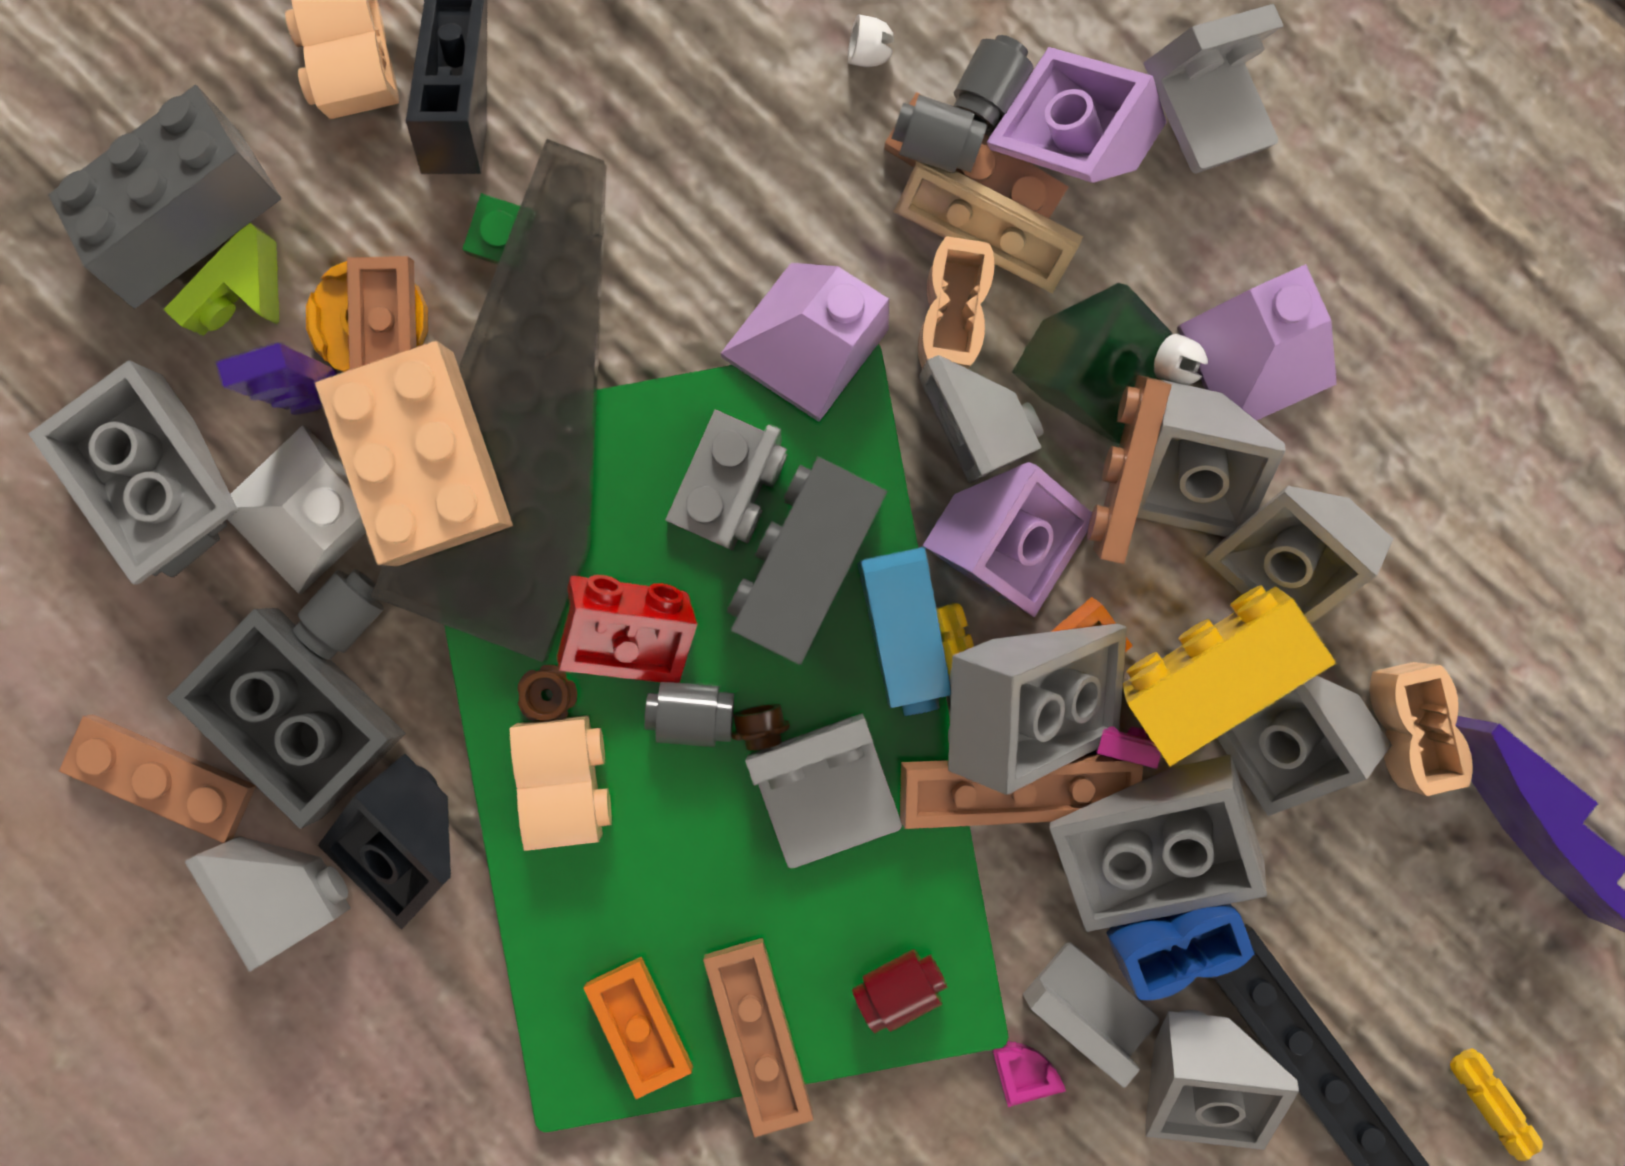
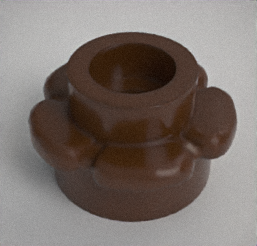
M543 665L538 671L529 670L522 676L518 684V705L522 714L531 721L566 718L568 716V709L577 702L578 693L575 683L568 680L566 672L559 671V667L556 665ZM544 689L552 691L553 697L551 700L547 701L542 698V691Z
M780 704L754 706L733 714L736 731L732 732L731 737L736 741L743 739L747 750L766 749L782 743L781 733L790 728V723L788 720H784Z

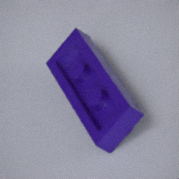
M281 343L272 344L216 362L224 388L249 396L250 400H260L269 403L273 408L290 409L293 415L322 409L323 405L315 382L338 375L336 369Z

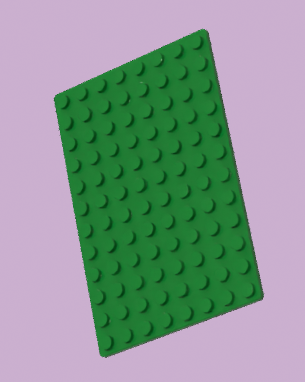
M878 343L819 422L733 365L474 412L513 526L431 554L536 1127L542 1132H553L741 1097L742 1093L703 959L705 954L760 938L764 939L805 1085L999 1049L1005 1046L1009 1035L970 826L905 829L902 825L901 829L896 832L799 867L790 868L784 858L759 785L753 784L746 764L748 754L758 750H747L743 739L736 741L732 737L731 742L716 741L715 747L656 743V730H645V708L648 693L659 694L661 682L565 671L567 674L566 678L575 683L578 693L577 702L568 709L567 717L589 715L591 729L601 728L605 764L595 765L598 789L608 788L612 824L602 826L603 835L599 842L528 851H524L522 843L517 787L511 755L510 727L516 723L532 722L522 714L518 705V684L522 676L529 670H540L543 665L558 666L557 654L570 608L567 587L571 576L589 578L594 575H605L623 583L645 586L663 583L687 592L697 621V627L679 683L720 686V692L734 693V713L759 705L780 704L784 720H788L790 723V728L781 733L782 742L862 713L899 817L901 762L949 760L948 730L950 727V716L946 696L938 698L939 709L904 716L902 706L890 708L887 703L857 565L862 560L918 548L880 344ZM715 409L763 431L766 430L768 424L780 429L782 438L780 446L786 448V454H788L774 487L763 484L754 504L760 506L763 511L749 543L738 540L733 551L665 520ZM817 457H820L886 490L887 493L801 665L731 631L737 617L727 613V610L743 578L755 583L765 563L764 560L758 558L755 554L771 522L783 527L792 509V506L784 503V496L799 466L802 465L811 470ZM544 689L542 691V698L547 701L552 699V691ZM733 717L732 732H733V731H736L735 722H734V717ZM912 949L917 951L921 959L931 954L948 988L939 992L943 1005L892 1032L886 1027L877 1033H873L856 1003L852 988L864 982L863 975ZM642 956L692 1062L693 1069L691 1074L635 1099L585 993L584 986L586 982Z

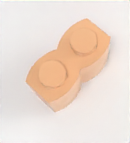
M292 0L293 9L286 10L285 17L294 44L297 47H304L306 67L298 69V77L302 92L309 105L316 104L331 120L399 104L396 78L387 49L385 29L378 0Z
M946 236L940 244L928 274L927 298L930 308L918 338V357L922 369L927 360L937 355L966 369H969L977 358L985 335V319L981 304L990 290L994 276V255L990 243Z
M1417 662L1373 671L1370 680V699L1374 713L1386 729L1385 735L1392 744L1384 755V760L1394 782L1400 788L1425 796L1469 787L1473 772L1472 757L1466 739L1455 726L1458 717V697L1448 672L1441 665Z
M589 715L516 723L510 727L511 755L517 787L518 814L524 851L599 842L603 835L602 826L612 824L608 788L598 789L595 765L605 764V749L601 728L591 729Z

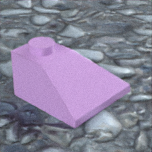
M1048 47L1009 110L991 134L987 145L990 150L1093 183L1137 170L1165 126L1166 119L1152 75Z
M790 263L723 349L721 358L819 422L889 330V298L838 266Z
M1306 264L1249 289L1177 326L1180 335L1193 339L1205 349L1208 364L1200 363L1197 371L1198 374L1202 375L1201 381L1204 388L1223 393L1255 420H1259L1337 384L1331 318Z
M1027 462L954 494L946 509L937 520L923 547L957 571L1025 613L1035 617L1088 532L1092 512L1041 468Z

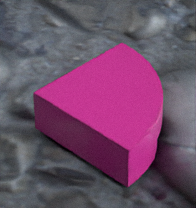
M1113 726L1104 729L1097 750V754L1156 769L1161 757L1160 751L1145 729L1133 726L1129 728L1127 734L1119 732Z
M1007 1042L1002 1048L992 1050L1008 1107L1066 1091L1053 1064L1036 1049L1017 1042Z

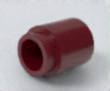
M912 949L863 975L864 982L852 988V992L869 1028L873 1033H877L886 1027L892 1032L943 1005L939 992L948 988L932 955L930 954L921 959L917 951Z

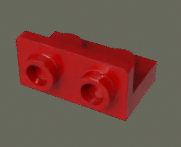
M594 575L589 578L580 576L570 577L567 587L570 608L557 654L559 671L652 682H680L697 627V621L687 592L663 583H655L650 586L623 583L605 575Z

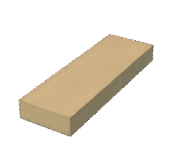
M918 161L894 210V213L943 238L948 236L990 243L994 255V264L1052 294L1083 238L1082 235L957 171L953 174Z

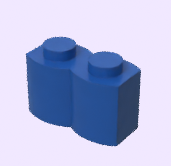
M1231 904L1206 907L1190 912L1115 926L1106 932L1119 969L1139 1000H1158L1169 997L1186 988L1196 977H1216L1230 973L1244 965L1254 955L1242 917Z

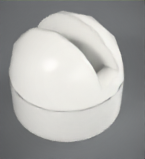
M860 14L856 16L849 42V64L874 67L885 63L891 57L892 49L885 44L892 43L894 36L887 23L874 17Z
M1179 334L1170 335L1157 352L1154 362L1156 377L1183 385H1191L1202 378V375L1197 373L1200 363L1208 364L1205 349L1193 339Z

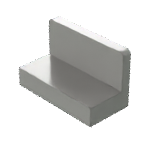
M1065 943L1026 989L1023 996L1033 1012L1125 1088L1140 1071L1131 1055L1158 1024L1159 1018L1151 1009L1073 943Z

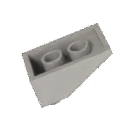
M130 360L29 433L31 439L132 584H140L238 512L196 422L162 374Z
M1109 624L997 638L953 655L950 673L951 709L950 727L948 730V771L1008 795L1097 749L1104 729L1113 726L1119 731L1127 627L1120 624Z
M1231 754L1172 767L1050 823V831L1086 932L1267 896L1263 854Z

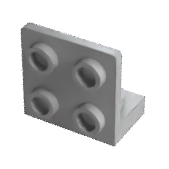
M1274 4L1192 26L1143 62L1148 75H1152L1154 78L1159 100L1178 140L1180 149L1191 171L1195 174L1266 150L1278 143L1277 134L1245 65V62L1253 59L1265 50L1262 41L1284 26Z
M715 409L665 520L732 551L738 540L748 544L763 511L760 506L754 504L763 484L774 487L788 456L786 454L787 449L780 446L782 442L780 429L768 424L766 430L763 431Z
M862 713L785 740L779 745L749 753L747 756L746 764L753 784L759 785L784 858L790 868L799 867L896 832L902 827L897 808Z

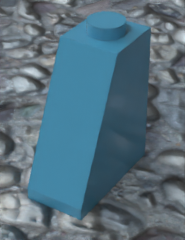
M925 547L858 562L857 565L888 705L890 708L902 706L904 716L939 709L938 698L951 695V688Z

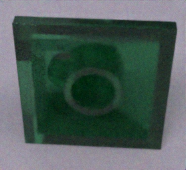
M1117 283L1044 319L1024 349L1012 373L1042 400L1110 441L1120 445L1125 423L1118 422V410L1123 392L1127 386L1135 388L1138 375L1161 380L1154 373L1155 358L1162 343L1173 333L1128 285Z

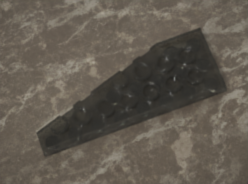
M547 138L459 365L465 388L513 526L399 566L383 565L371 597L541 662L548 660L570 602L567 591L569 579L571 576H580L591 543L607 166L604 160Z

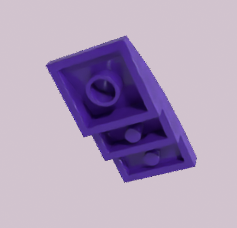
M1458 716L1455 726L1466 739L1472 757L1473 772L1471 782L1503 830L1540 873L1584 914L1593 920L1625 932V890L1617 884L1625 873V857L1583 824L1599 803L1500 723Z

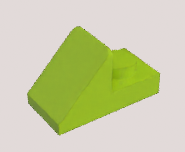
M251 222L234 234L163 309L181 327L202 336L208 331H215L226 324L236 310L234 303L239 298L258 315L278 324L277 242Z

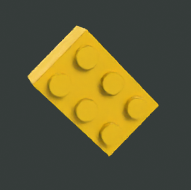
M1262 585L1249 590L1231 603L1230 606L1234 613L1215 625L1212 624L1210 619L1201 621L1178 638L1182 646L1163 658L1160 657L1158 652H1154L1127 670L1130 679L1123 683L1127 704L1169 766L1174 765L1336 663L1293 598L1276 586L1267 592Z

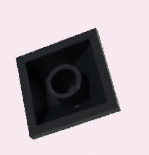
M403 754L352 798L318 844L401 930L451 878L448 796L438 787L433 775L425 768L417 766L406 754Z

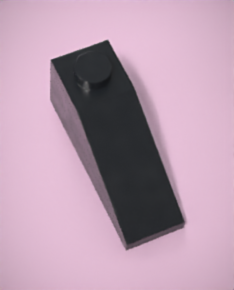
M424 0L406 114V125L421 174L482 173L487 132V0Z

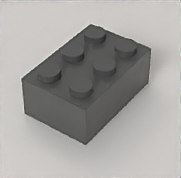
M196 84L181 96L169 99L162 105L157 114L131 133L118 137L106 152L82 170L67 175L59 187L48 194L83 266L134 309L282 199L241 132Z
M817 457L811 470L800 465L784 496V503L792 506V509L783 527L771 522L755 556L765 561L755 583L743 578L728 607L727 613L737 617L731 631L801 665L887 491L820 457Z
M279 608L253 609L167 699L294 824L302 829L323 819L406 733L332 660L322 658L304 645L293 632V628L296 625Z

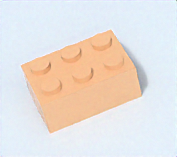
M433 341L315 382L377 565L399 566L513 526L457 361L451 350L438 341Z

